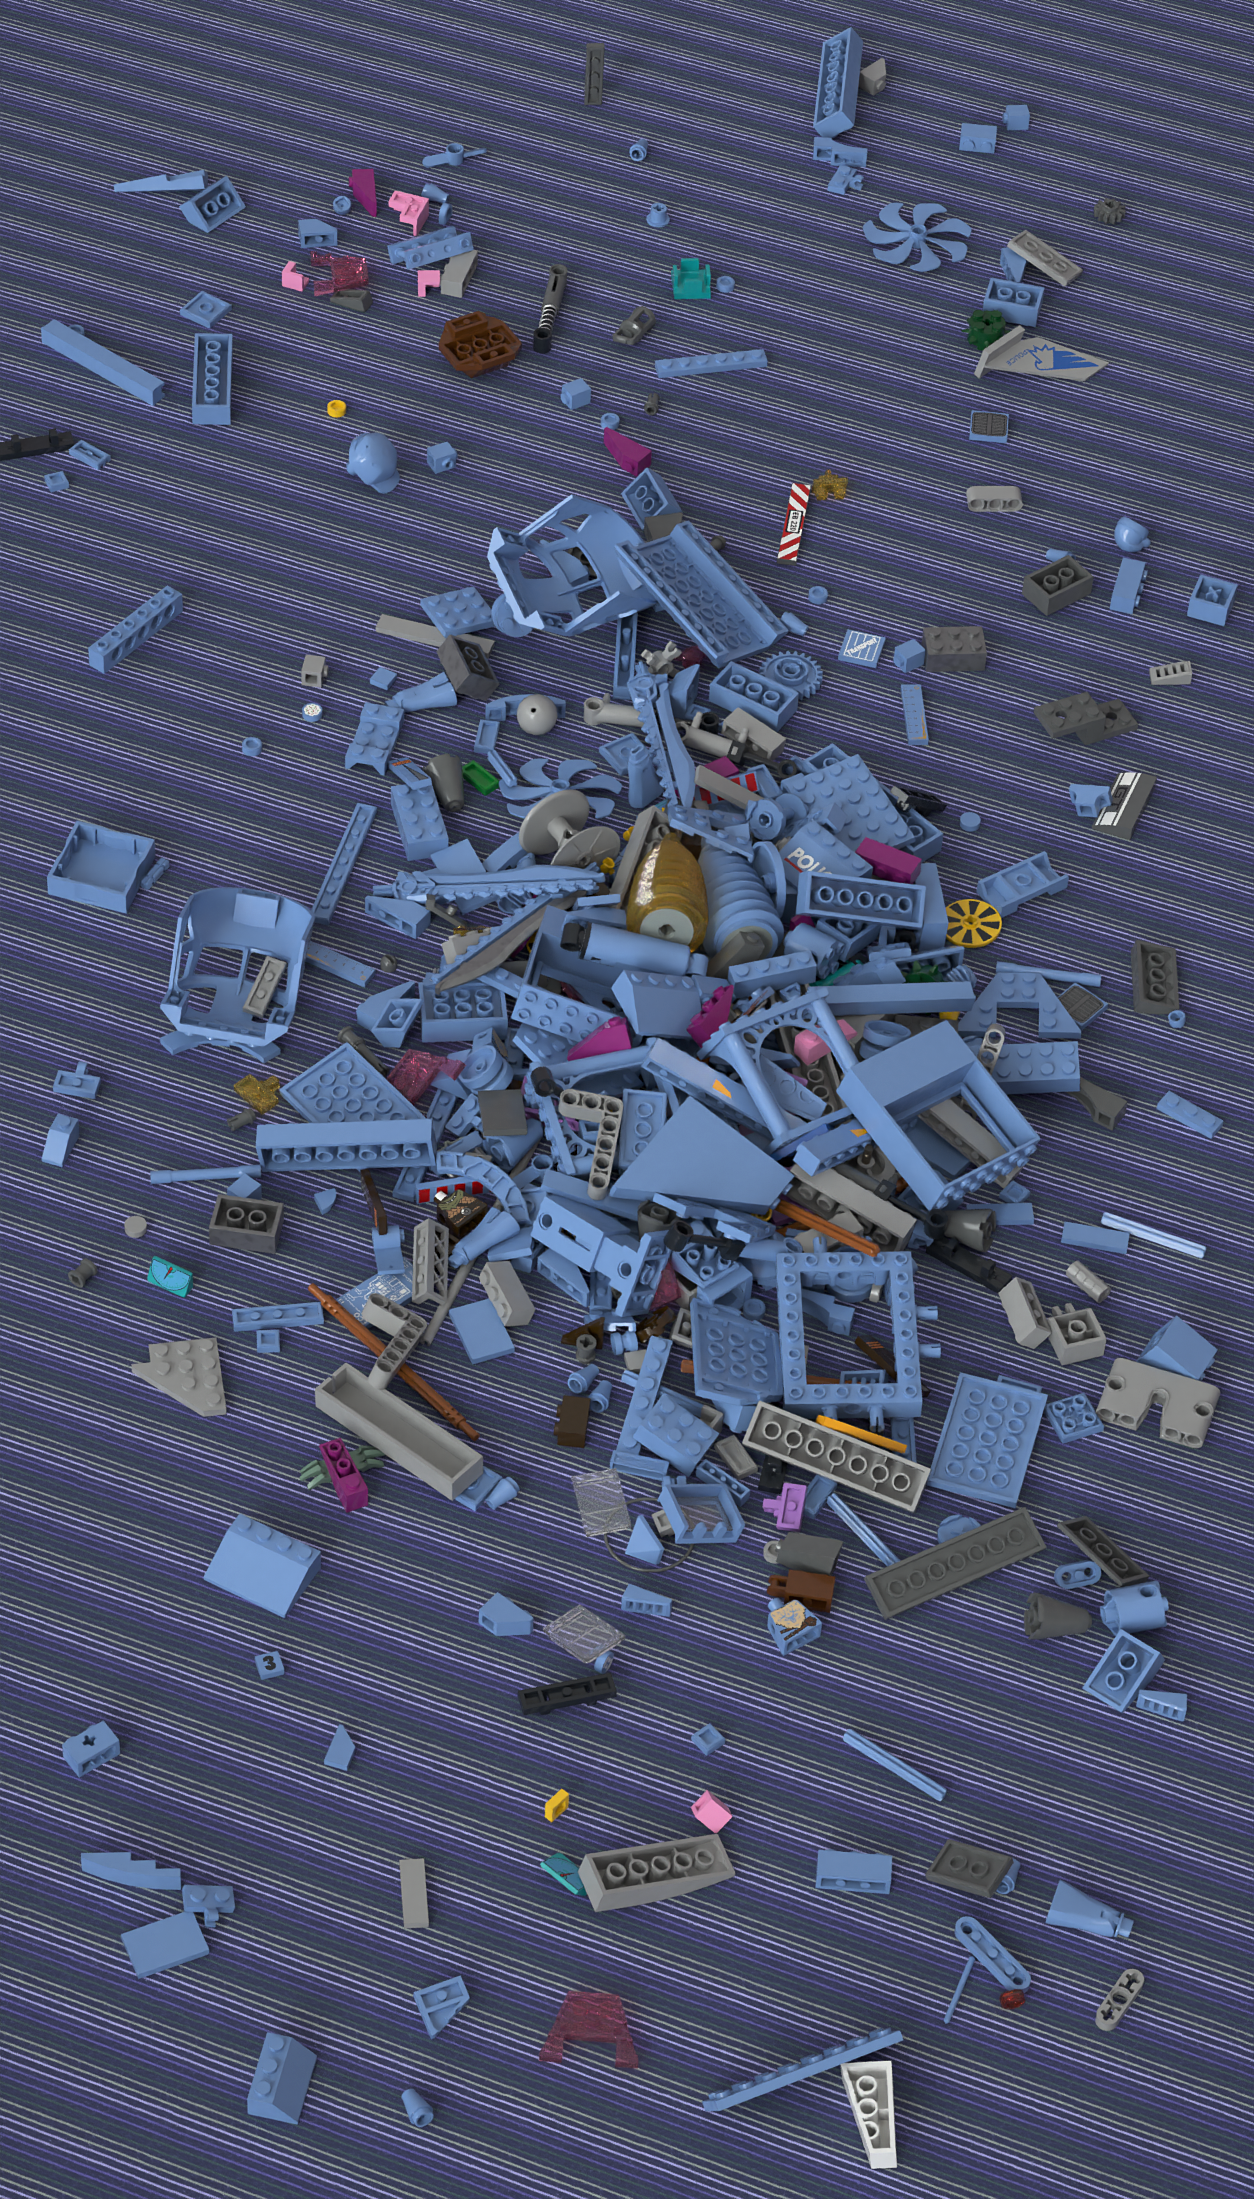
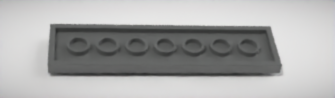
M1023 1507L865 1576L864 1580L881 1614L887 1620L1042 1552L1047 1547L1026 1507Z

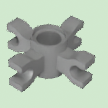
M669 641L663 652L655 651L651 653L647 649L642 652L641 656L650 665L648 668L649 673L654 675L666 673L675 677L676 673L680 672L674 668L675 665L671 662L682 653L680 649L675 648L677 645L674 642Z

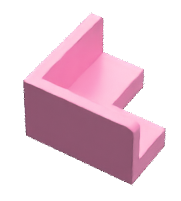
M394 191L389 200V207L394 208L396 211H401L400 222L412 224L413 236H417L429 216V198Z

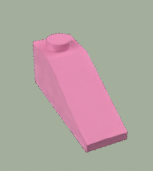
M844 1019L837 1021L847 1041L857 1036V1032ZM807 1029L795 1036L794 1053L807 1066L831 1052L828 1045L818 1035Z

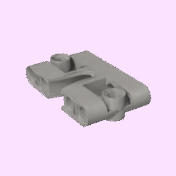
M1117 1358L1106 1379L1096 1414L1100 1420L1136 1431L1148 1415L1150 1406L1153 1403H1159L1163 1406L1160 1418V1438L1191 1448H1200L1210 1427L1220 1396V1390L1216 1386L1128 1359Z

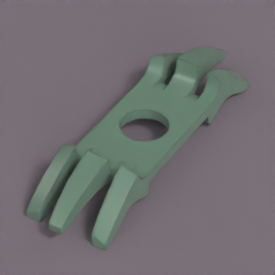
M359 1446L358 1449L349 1452L358 1471L364 1472L373 1467H384L383 1461L371 1459L385 1455L373 1446ZM316 1459L300 1470V1481L317 1476L307 1485L308 1490H312L321 1483L331 1482V1477L324 1460L318 1461Z

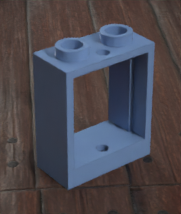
M738 1261L737 1264L740 1267L736 1271L705 1289L697 1286L696 1299L709 1302L711 1307L716 1303L740 1310L743 1308L744 1303L751 1299L753 1274Z

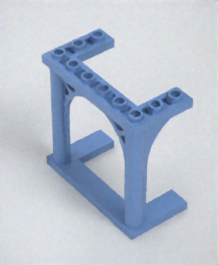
M816 987L812 988L801 997L799 994L794 995L788 999V1002L783 1003L779 1001L768 1010L761 1008L750 1017L743 1015L735 1023L731 1024L728 1021L718 1027L719 1031L711 1034V1039L705 1041L702 1044V1048L697 1052L700 1061L711 1056L723 1058L740 1075L774 1138L762 1150L767 1155L773 1154L824 1123L835 1126L849 1119L853 1120L856 1118L847 1106L792 1129L760 1067L759 1054L763 1040L771 1031L784 1026L802 1027L818 1035L832 1051L844 1075H846L850 1067L859 1063L825 1000L829 995L826 987L818 990ZM804 1019H811L808 1023L803 1021ZM815 1022H817L820 1028L815 1027ZM761 1028L763 1033H758L756 1030ZM747 1033L754 1036L756 1043L747 1042L744 1039V1034ZM750 1050L754 1051L753 1055L750 1054Z
M647 1038L646 1045L543 1067L551 1070L558 1087L563 1090L572 1089L577 1083L588 1077L641 1066L656 1038ZM539 1061L530 1063L529 1072H526L527 1083L524 1084L525 1107L538 1109L541 1122L544 1121L546 1126V1139L551 1140L552 1157L553 1159L557 1158L558 1161L557 1171L587 1181L590 1178L594 1154L588 1153V1156H586L588 1150L594 1153L596 1146L585 1142L572 1131L565 1116L560 1114L558 1110L559 1105H554L555 1102L553 1100L559 1102V1097L554 1094L547 1097H541L536 1094L530 1075L534 1069L540 1067ZM641 1067V1076L646 1090L655 1088L657 1084L659 1092L667 1093L666 1112L670 1119L680 1107L672 1084ZM566 1080H569V1084L565 1085L563 1083ZM565 1136H569L571 1138V1141H569L567 1144V1138ZM574 1145H580L582 1147L581 1153L576 1156L571 1155L569 1152L570 1148ZM619 1147L615 1149L612 1170L618 1169Z

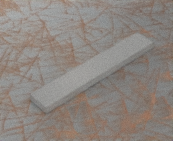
M384 614L381 615L376 625V632L440 647L446 640L435 626ZM468 634L456 636L480 644L486 658H489L494 648L495 641Z

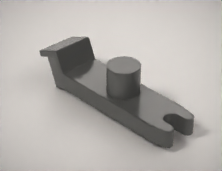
M426 894L425 909L436 913L459 928H467V922L455 915L458 910L456 906L450 904L445 909L435 903V895Z

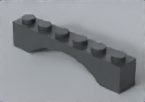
M1080 1077V1091L1066 1092L1086 1108L1094 1122L1112 1131L1125 1116L1126 1100L1086 1081L1084 1078Z

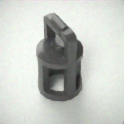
M644 306L636 307L632 315L624 320L620 328L613 334V341L627 345H634L641 341L643 335L656 324L653 312ZM643 313L650 318L645 324L638 319Z

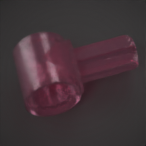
M691 646L682 651L674 660L682 661L685 669L695 664L701 666L705 653L698 646Z

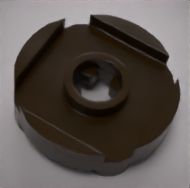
M668 1305L653 1312L654 1315L649 1319L646 1317L636 1326L635 1334L641 1344L649 1340L652 1335L655 1337L660 1336L666 1330L664 1326L677 1318Z

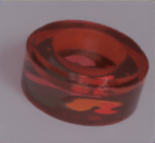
M1019 1989L1006 1991L999 1996L1001 2007L1004 2009L1018 2008L1026 2001L1024 1992Z

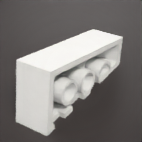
M891 2061L840 2064L842 2081L871 2169L896 2168L897 2154Z

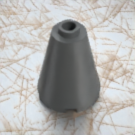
M443 754L428 761L429 765L423 766L422 771L431 778L434 792L445 810L458 812L465 804L462 761L457 755H455V758L450 757V754Z
M650 1200L641 1202L637 1210L639 1242L644 1233L669 1230L673 1223L681 1220L682 1217L677 1216L676 1211L663 1205L650 1203Z
M992 1209L943 1210L948 1215L945 1236L954 1238L960 1243L980 1252H987L993 1242V1239L990 1238L991 1232H995L996 1229L995 1211Z
M1036 1592L1031 1593L1027 1599V1603L1031 1604L1029 1610L1024 1612V1630L1026 1635H1030L1029 1640L1085 1633L1092 1625V1616L1087 1609Z

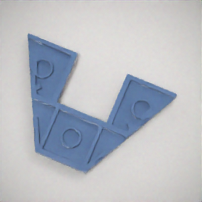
M669 805L667 811L669 826L691 836H694V833L703 836L706 839V843L723 849L730 854L740 853L747 856L748 862L752 863L754 853L751 841L744 836H730L728 832L723 830H711V826L724 829V827L747 824L745 815L721 812L719 810L712 811L681 805Z
M998 972L974 1002L972 1010L967 1011L958 1023V1035L960 1037L972 1035L984 1037L987 1028L991 1024H996L997 1008H1039V1038L1081 1039V1030L1040 973ZM991 1032L989 1034L990 1037H996V1032Z
M659 1193L654 1194V1202L676 1211V1215L689 1219V1216L699 1220H703L704 1217H710L719 1220L716 1229L724 1232V1237L729 1239H739L750 1244L772 1236L775 1233V1225L745 1212L723 1207L716 1209L705 1203L676 1197L675 1201Z

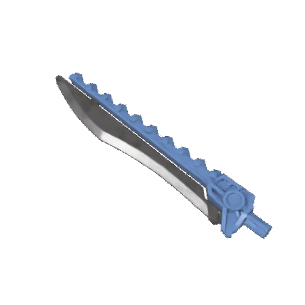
M596 862L584 868V870L600 872ZM596 886L594 890L589 892L584 889H577V891L572 893L567 890H560V892L555 894L544 891L542 894L537 895L536 898L527 899L525 907L515 908L514 916L503 918L502 925L492 927L490 935L480 936L479 943L468 946L466 954L456 955V962L445 964L442 973L432 975L431 980L436 984L435 993L439 995L442 991L466 984L503 964L526 939L539 929L547 905L565 911L575 904L577 898L586 897V895L598 892L599 886Z

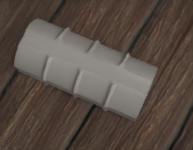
M1079 1260L1072 1263L1067 1269L1066 1276L1073 1281V1284L1079 1286L1081 1290L1086 1292L1097 1303L1104 1301L1110 1294L1111 1288L1104 1280L1097 1277L1095 1273L1090 1271Z

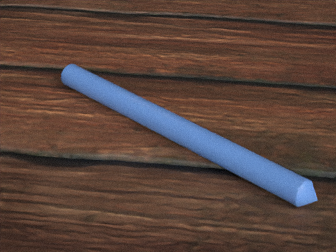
M974 1956L968 1959L945 2015V2024L951 2020L974 1964Z

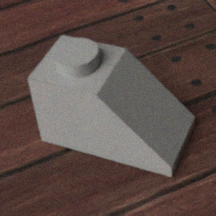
M884 58L877 60L860 71L858 87L873 96L885 89L886 86Z
M680 1307L668 1340H673L675 1344L687 1348L692 1347L691 1314L689 1310Z

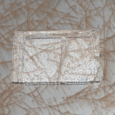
M616 1468L571 1477L586 1537L632 1529Z
M580 1604L543 1628V1632L549 1635L550 1640L584 1663L592 1662L626 1639L623 1633Z

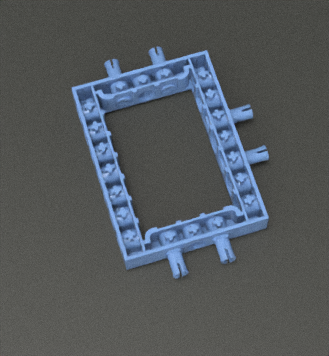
M866 1236V1239L872 1242L871 1238ZM815 1237L813 1239L814 1253H777L776 1286L783 1383V1410L805 1419H817L818 1415L837 1421L838 1418H870V1430L872 1432H876L877 1424L878 1432L885 1429L884 1418L921 1417L922 1390L919 1360L920 1358L930 1357L940 1358L941 1348L940 1343L920 1344L918 1342L917 1320H937L938 1310L937 1306L922 1307L915 1304L911 1251L880 1252L877 1254V1257H871L861 1251L827 1252V1239L821 1237L820 1245L819 1237ZM888 1278H890V1315L892 1317V1334H894L893 1353L895 1358L894 1370L897 1371L896 1383L807 1385L801 1284L803 1286L830 1284V1286H835V1284H853V1286H857V1284H875L876 1286L885 1284Z

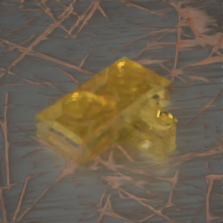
M249 1074L234 1084V1091L262 1115L279 1103L278 1097L274 1095V1092L280 1088L279 1079L274 1075L263 1082L262 1080L258 1081Z

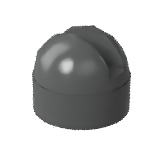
M386 954L381 958L380 967L382 971L391 973L397 969V959L394 955Z

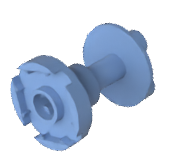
M785 793L775 800L761 799L754 802L748 809L747 821H749L751 826L749 827L750 831L756 838L760 840L774 839L782 834L786 826L806 817L809 813V808L799 796Z

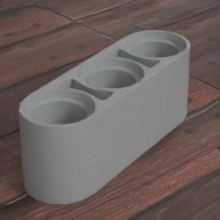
M972 486L966 491L968 508L971 511L1014 512L1020 510L1023 506L1021 490L1016 486Z

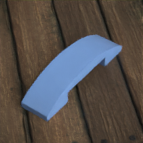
M534 694L508 696L486 704L485 720L505 721L506 715H517V709L521 701ZM547 696L554 702L557 708V718H565V700Z

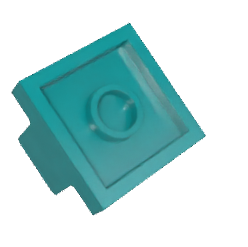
M682 258L680 270H677V265H673L671 280L674 299L711 298L709 264L705 265V270H699V258Z

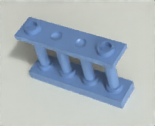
M454 226L387 245L390 262L396 264L405 261L408 270L474 250L470 232L457 235Z

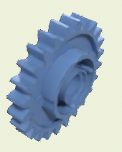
M787 651L786 654L779 652V656L772 654V658L767 657L766 662H762L759 674L798 692L799 699L802 701L803 696L810 698V693L815 695L816 690L820 689L823 671H820L821 666L817 665V661H811V656L805 658V653L797 655V651L793 654Z

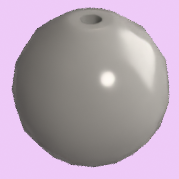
M540 694L529 695L519 704L517 721L525 732L533 735H543L551 731L556 724L558 717L557 708L554 702L547 696Z

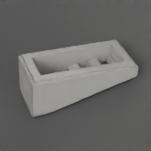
M1190 661L1149 668L1151 685L1191 684L1192 669Z

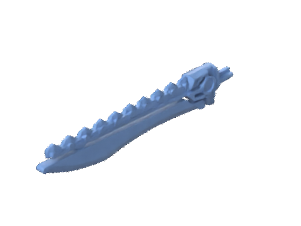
M639 661L638 665H635L637 674L629 679L627 687L634 709L641 712L638 720L644 723L641 730L648 734L645 741L652 745L648 752L655 755L652 763L659 767L656 774L663 778L659 783L660 786L666 788L663 796L670 800L667 805L668 808L669 805H678L675 790H678L681 805L691 808L696 787L694 783L695 766L675 725L668 691V674L654 675L649 673L646 663L643 664L642 661ZM655 707H656V710H657V714H658V718H659V721H660V725H661V729H662L664 741H665V744H666V748H667L669 760H670V763H671V767H672V771H673V775H674V779H675L674 782H672V778H671V774H670V771H669V767H668V763H667L665 751H664V748H663V744H662V740H661L659 728H658V725H657V721H656V717H655V713H654V708H655Z
M532 865L502 871L461 874H423L420 871H414L410 875L408 872L400 871L392 885L373 886V896H393L394 899L414 901L420 905H425L427 900L426 894L435 895L436 902L444 898L453 901L458 897L469 900L474 898V896H480L484 899L491 897V895H498L501 898L508 896V894L522 896L529 892L539 895L544 891L555 894L560 892V890H567L572 893L577 891V889H584L589 892L595 889L596 883L605 882L606 879L603 872L597 873L580 868L557 865Z

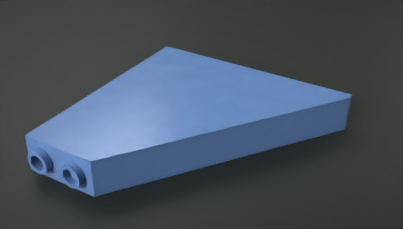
M689 1096L616 1181L609 1195L616 1198L650 1200V1202H654V1194L659 1193L675 1201L676 1197L705 1203L716 1209L723 1207L745 1213L765 1215L769 1209L774 1210L781 1201L779 1197L782 1193L785 1196L793 1187L791 1181L795 1175L693 1097Z

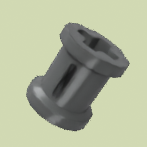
M87 1258L82 1259L81 1265L68 1273L69 1280L79 1288L85 1285V1281L90 1276H95L98 1273L95 1264Z
M589 1334L579 1336L576 1340L578 1348L576 1359L582 1364H589L596 1358V1352L594 1351L596 1339Z

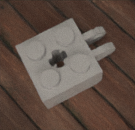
M1072 1303L1065 1304L1066 1313L1062 1314L1058 1306L1052 1307L1053 1317L1047 1319L1052 1332L1048 1338L1061 1365L1104 1355L1107 1338L1091 1308L1075 1311Z

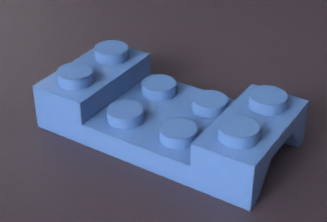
M365 702L353 743H350L345 756L346 769H350L356 763L373 765L380 775L385 776L388 761L391 759L404 723V709Z
M1044 851L978 881L976 893L986 903L993 906L1001 918L1016 912L1019 904L1046 892L1051 896L1066 889L1069 876L1065 874L1060 877L1051 868L1047 853Z

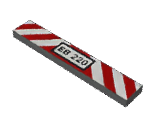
M792 483L777 564L796 566L811 485Z

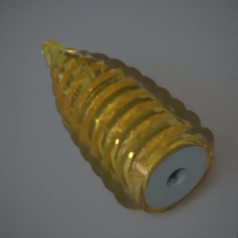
M670 832L664 836L659 845L647 853L636 871L628 901L626 927L627 931L687 945L691 949V954L702 944L706 935L709 918L706 886L701 868L695 857L681 844L679 837L675 833Z

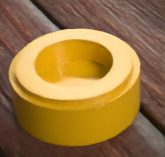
M333 400L328 403L327 412L332 417H342L346 414V404L340 400Z

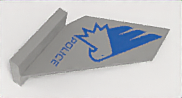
M1019 325L983 350L974 375L981 378L991 370L996 369L1086 381L1105 368L1109 362L1039 337L1021 340L1025 329Z

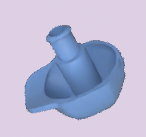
M364 433L356 436L352 440L349 449V462L346 464L348 473L352 476L358 475L364 483L371 485L379 493L386 494L391 492L400 480L396 469V448L381 433Z

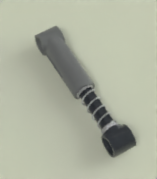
M561 264L552 265L549 269V279L541 307L542 314L539 327L533 332V350L540 354L548 353L551 350V331L553 330L555 317L560 310L564 289L567 286L568 270L566 266Z

